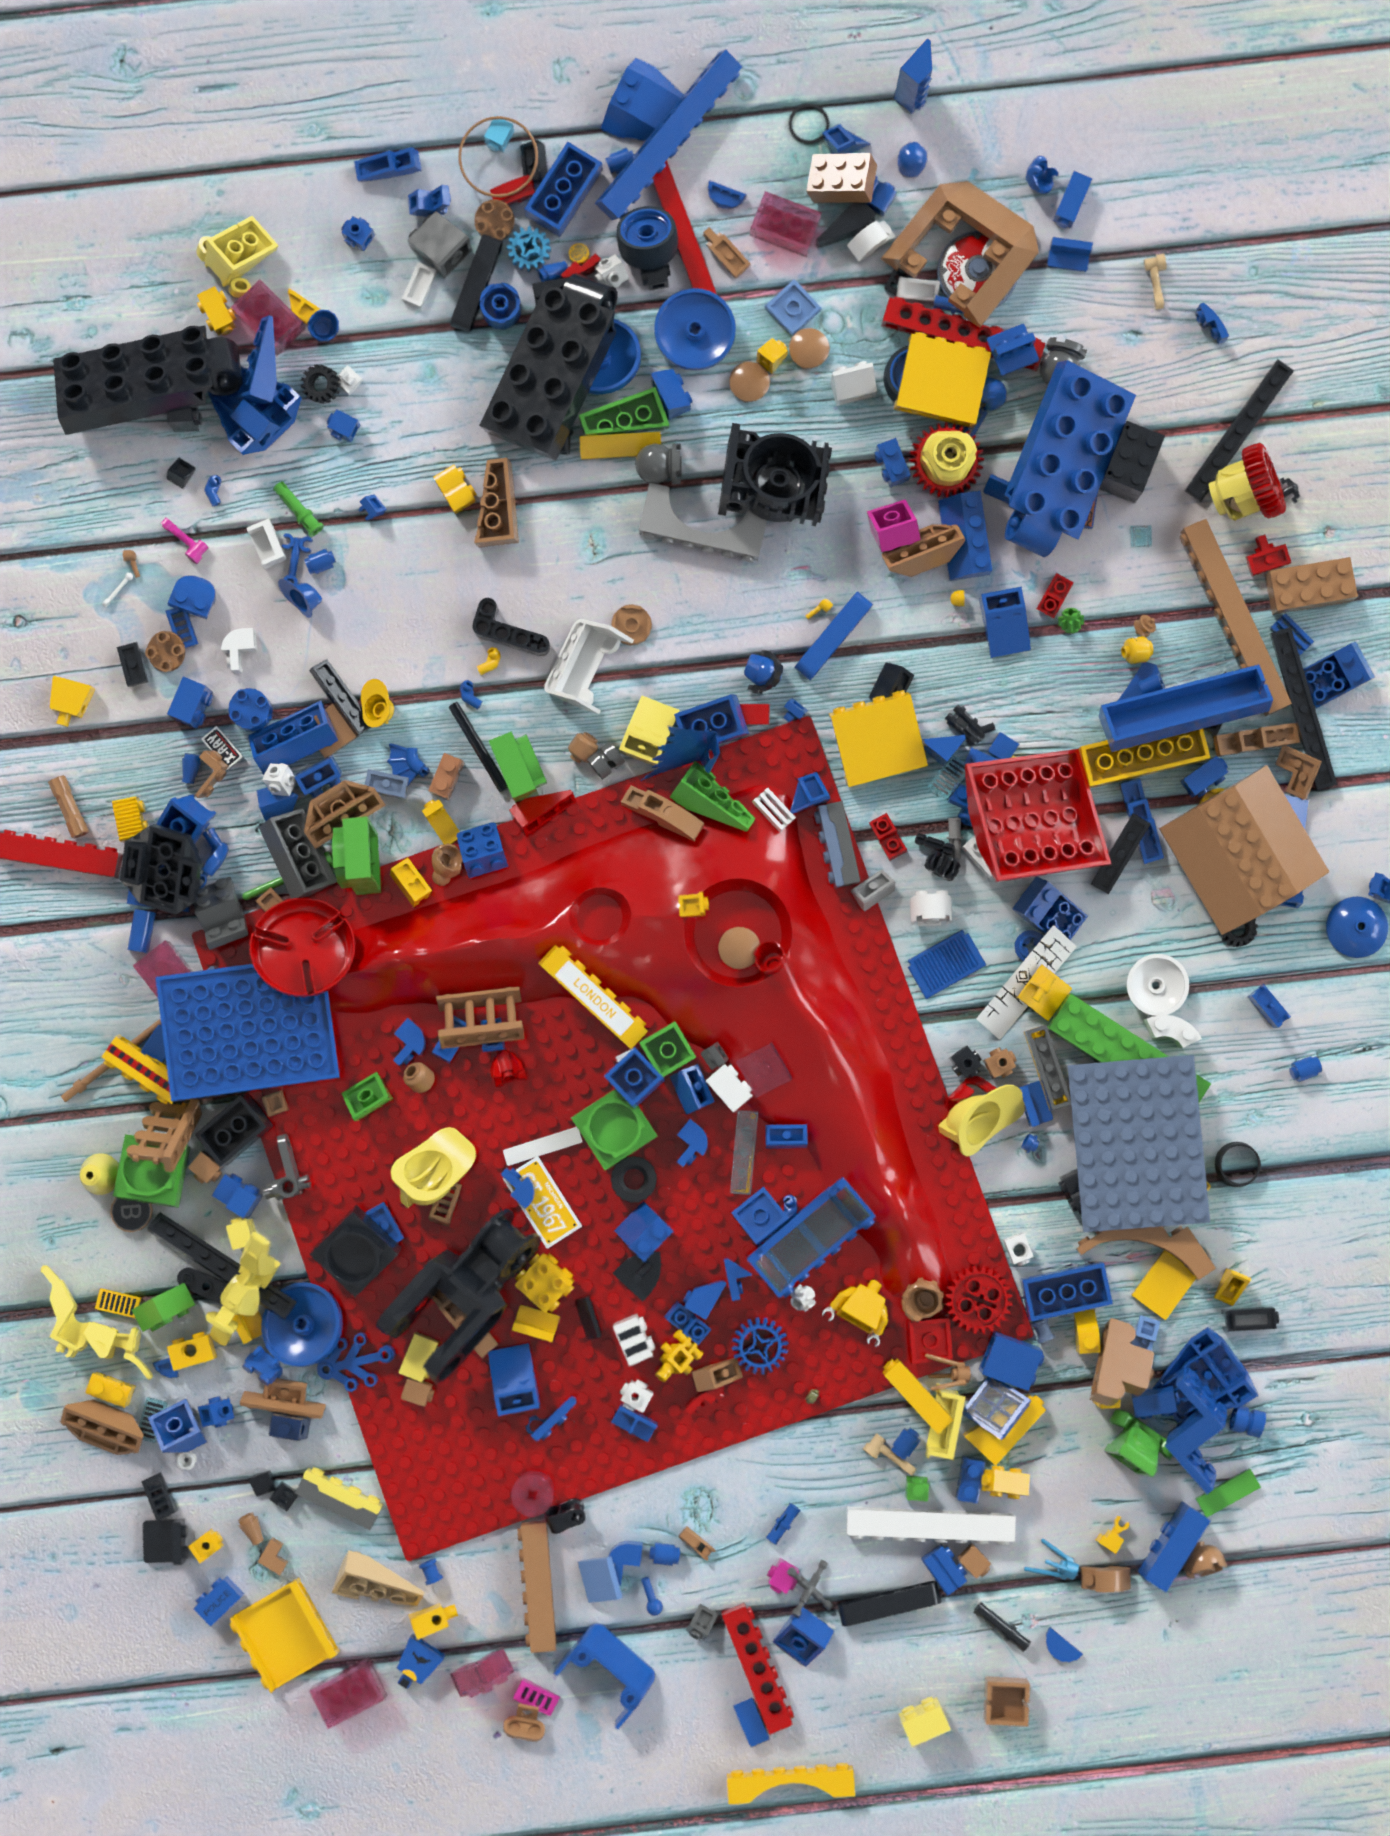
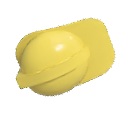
M1003 1085L985 1095L971 1096L960 1101L950 1110L947 1118L938 1125L939 1132L958 1143L963 1155H974L996 1133L1014 1123L1023 1115L1025 1107L1021 1089L1015 1085Z
M448 1127L439 1130L424 1143L400 1157L392 1166L391 1177L401 1190V1203L408 1208L414 1203L425 1206L442 1199L451 1187L472 1167L476 1157L473 1144L458 1130Z

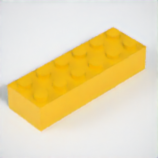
M1203 729L1111 752L1107 740L1078 748L1090 788L1201 763L1210 759Z

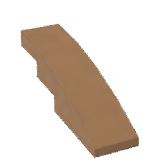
M1296 723L1261 727L1213 737L1215 752L1218 757L1300 743Z

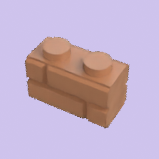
M444 753L428 791L449 801L460 776L459 772L462 771L465 764L464 761Z

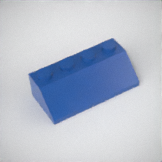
M928 38L904 63L899 71L894 99L911 114L916 109L920 111L927 101L925 99L928 96L927 91L932 80L931 41Z
M981 490L959 493L938 500L941 525H958L965 537V542L950 562L947 563L949 581L989 576L992 572V564Z
M322 701L248 735L253 759L263 775L270 763L293 764L297 760L312 755L316 751L331 746L338 741L336 731ZM316 715H317V717H318V719H319V722H320L319 725L317 724L316 720L314 719V716H316Z

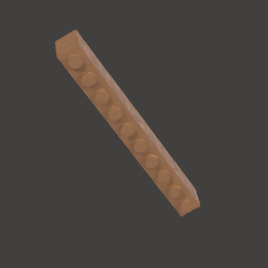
M1207 519L1183 528L1180 532L1181 543L1184 547L1187 546L1189 560L1198 570L1197 577L1200 583H1204L1206 587V597L1209 602L1213 603L1215 607L1214 614L1217 620H1221L1224 626L1222 628L1223 634L1226 639H1230L1232 644L1231 651L1235 657H1238L1241 663L1239 665L1240 669L1260 665L1266 680L1264 685H1268L1273 698L1270 711L1264 712L1265 717L1292 704Z

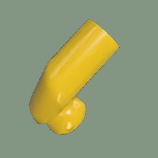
M489 648L486 662L476 666L480 675L498 667L501 654L497 648Z

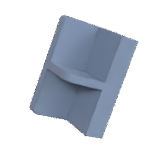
M368 769L365 785L374 787L379 795L406 800L409 778Z

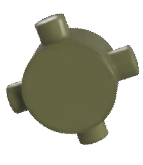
M811 1389L805 1399L808 1404H813L819 1396L818 1390Z

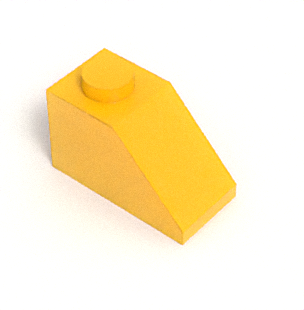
M771 338L758 349L756 362L773 374L787 357V346L782 341H776Z
M1095 1309L1074 1312L1076 1352L1079 1354L1100 1353L1099 1329Z

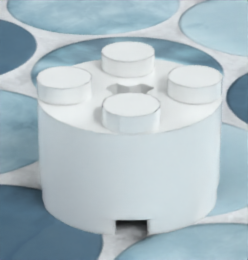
M927 891L915 892V896L910 898L911 924L914 925L915 922H918V926H940L941 921H946V924L952 923V901L948 891H936V894H928Z

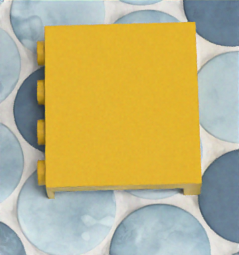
M920 332L911 334L908 339L909 346L898 397L893 410L973 428L978 417L991 352H987L983 347H966V344L962 342L949 343L945 338L935 337V339L928 338L926 334Z
M904 690L892 693L893 696L891 697L878 696L872 699L873 702L865 703V701L853 703V707L847 709L844 706L833 709L832 713H828L833 725L845 773L844 778L848 787L928 766L911 694L908 692L905 693Z
M299 1577L237 1612L230 1618L232 1631L235 1634L238 1633L244 1652L249 1653L253 1669L259 1671L262 1677L260 1681L266 1690L269 1689L270 1693L339 1653L335 1641Z

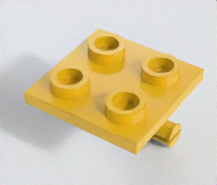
M1041 964L1017 998L1046 1021H1049L1072 988Z

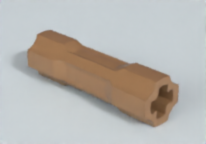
M58 776L48 781L65 818L71 837L75 839L89 833L85 820L81 816L71 793L66 776Z

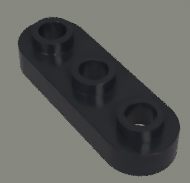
M191 1267L182 1269L177 1275L179 1285L185 1283L189 1291L222 1304L221 1294L228 1283ZM186 1274L190 1275V1282L184 1280ZM204 1283H209V1290L203 1288Z

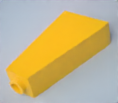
M898 1358L895 1361L893 1359L884 1366V1376L937 1434L953 1421L948 1411Z
M1030 1394L1025 1395L1031 1399V1403L1002 1441L979 1425L967 1430L963 1436L996 1466L1046 1411L1042 1406L1044 1402L1036 1394L1033 1397ZM1013 1402L1003 1409L1012 1415L1018 1405ZM998 1411L990 1419L1003 1427L1009 1417Z

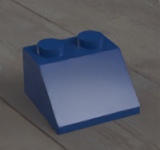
M674 369L651 373V385L657 389L668 420L691 410V403L693 401L689 392H684L682 388L684 382L679 373L676 374Z
M803 1607L800 1617L797 1618L791 1615L772 1642L803 1666L807 1667L826 1648L834 1630Z

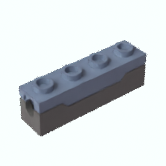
M843 801L818 806L816 808L817 812H814L816 824H820L821 832L818 834L820 843L825 846L826 852H823L825 864H829L830 872L827 873L829 883L833 884L834 889L841 886L858 884L860 877Z

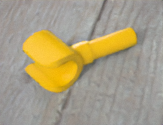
M823 599L815 609L805 616L807 619H810L821 609L827 613L833 607V604L828 599Z

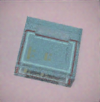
M1151 525L1130 526V547L1152 546Z

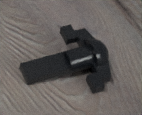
M1281 478L1282 485L1285 483L1288 485V487L1283 489L1284 497L1293 493L1294 497L1291 500L1294 504L1297 503V499L1300 497L1298 485L1290 478Z

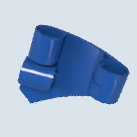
M1149 662L1142 663L1118 701L1165 689L1157 665Z

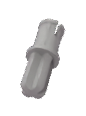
M949 818V837L947 839H949L950 844L955 846L953 854L949 856L953 859H960L961 839H963L961 837V818Z

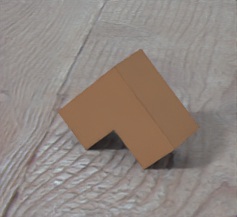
M272 1537L258 1563L281 1575L288 1563L287 1560L278 1556L284 1543Z

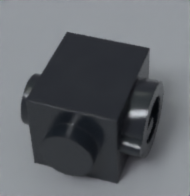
M669 264L651 270L640 269L643 286L648 285L649 291L669 287L668 276H671Z

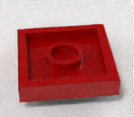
M949 1317L923 1319L919 1322L907 1321L910 1363L935 1362V1360L926 1358L925 1354L953 1360Z

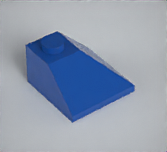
M187 1399L148 1417L162 1453L189 1452L207 1443L202 1428Z

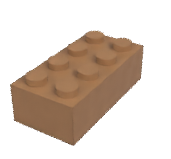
M1351 557L1271 570L1265 575L1272 615L1351 602L1358 597Z

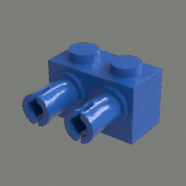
M333 755L297 773L294 778L303 794H311L314 799L324 793L322 790L323 785L329 784L330 788L339 784L342 771Z

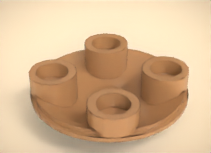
M495 199L485 201L478 207L475 213V228L481 236L486 234L503 240L510 235L514 228L515 218L513 211L503 201Z
M805 328L796 332L791 338L789 353L793 361L801 368H815L827 359L829 355V342L826 336L819 330Z
M743 362L733 369L729 384L733 394L743 402L748 403L761 399L767 393L770 386V378L767 370L762 365L756 362Z
M160 631L150 639L145 655L156 669L163 672H171L179 668L183 663L185 646L177 634L170 631Z
M735 927L726 931L721 937L718 946L719 955L723 962L732 968H747L755 962L754 951L760 942L751 930L744 927Z

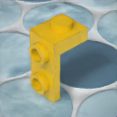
M433 799L427 802L422 812L443 844H452L457 841V833L460 831L440 800L434 801Z

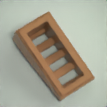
M456 1183L451 1187L452 1190H455L454 1194L448 1192L445 1195L452 1198V1202L440 1199L433 1203L428 1217L429 1221L449 1227L462 1188L461 1184ZM439 1204L449 1206V1210L438 1206ZM436 1212L445 1214L447 1216L446 1218L437 1216Z

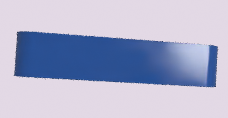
M857 591L794 668L811 680L867 614L873 603Z

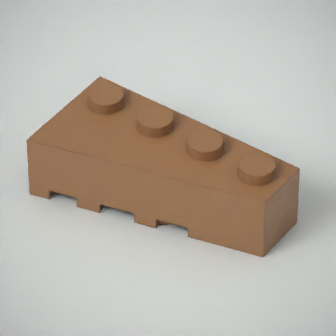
M508 458L487 460L483 482L484 489L480 502V515L477 521L478 528L474 544L481 548L519 543L512 462Z

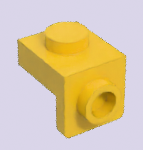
M703 892L678 896L680 918L705 915V910H709L708 897H704Z

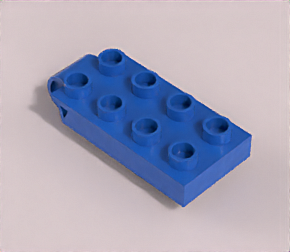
M1068 360L1057 362L1004 494L1005 497L1009 498V507L1015 509L1005 528L1004 536L1006 540L1042 557H1047L1054 550L1062 532L1079 540L1136 394Z

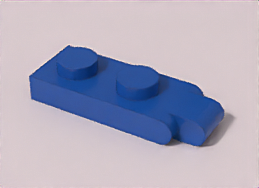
M575 1396L568 1398L531 1434L536 1442L540 1438L544 1441L552 1433L550 1429L555 1424L559 1426L567 1419L565 1414L577 1402Z

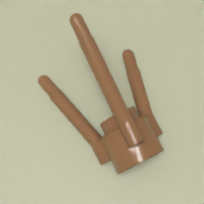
M925 1354L926 1358L955 1366V1368L951 1369V1373L928 1375L929 1378H951L952 1381H955L931 1387L932 1391L954 1386H965L966 1383L970 1382L971 1371L969 1366H965V1362H956L935 1355Z

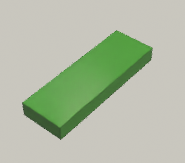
M1248 1468L1214 1487L1210 1493H1204L1195 1499L1203 1514L1209 1517L1256 1491L1261 1486L1252 1470Z

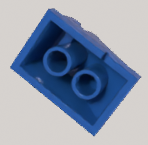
M194 794L178 799L174 797L170 799L156 825L191 835L194 844H196L208 828L209 821L214 818L216 812L206 809L195 800Z

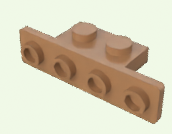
M276 1378L268 1386L264 1385L263 1394L244 1391L240 1400V1406L250 1409L257 1408L269 1412L300 1415L311 1419H322L326 1404L306 1401L308 1383Z

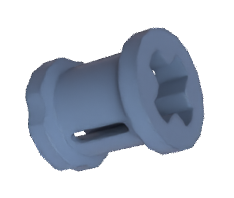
M1048 1318L1031 1323L1039 1338L1037 1340L1038 1343H1043L1056 1337L1051 1332Z

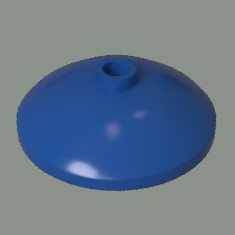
M1359 896L1349 897L1338 902L1329 912L1326 921V933L1329 942L1339 953L1351 958H1363L1374 954L1383 946L1388 935V921L1382 908L1374 901ZM1359 922L1364 925L1363 930L1358 929Z

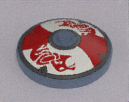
M971 231L961 234L951 240L942 251L937 265V280L940 281V290L946 298L952 295L960 283L977 293L997 268L996 265L983 257L993 241L981 232ZM1016 283L1009 290V292L1006 294V296L1002 299V301L998 304L997 307L1002 305L1010 297L1016 286Z

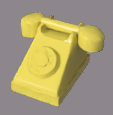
M251 216L213 237H202L198 243L196 253L198 258L205 262V267H210L220 278L223 287L229 285L228 290L232 296L244 298L249 294L251 284L248 280L241 277L271 253L277 251L278 244L256 219Z

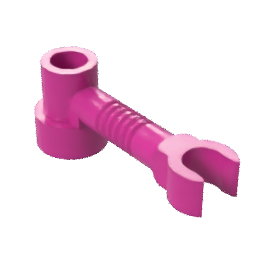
M165 517L161 522L162 527L190 547L184 554L192 562L198 564L202 559V555L209 547L200 539L196 543Z

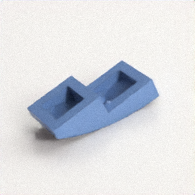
M1140 1315L1135 1327V1339L1130 1344L1151 1351L1153 1343L1156 1341L1161 1321Z

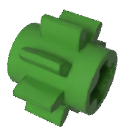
M1067 608L1061 612L1062 616L1058 617L1059 626H1062V630L1067 633L1078 632L1081 629V625L1084 624V615H1081V611H1078L1076 608Z

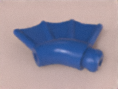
M393 743L389 744L391 753L387 762L392 767V774L408 777V786L417 775L425 778L429 774L430 769L418 757V748H406Z

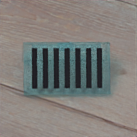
M953 754L928 785L931 792L937 797L942 796L948 801L966 778L965 765L967 763Z

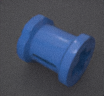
M436 1558L418 1565L425 1575L426 1586L443 1579V1575H440L437 1569Z

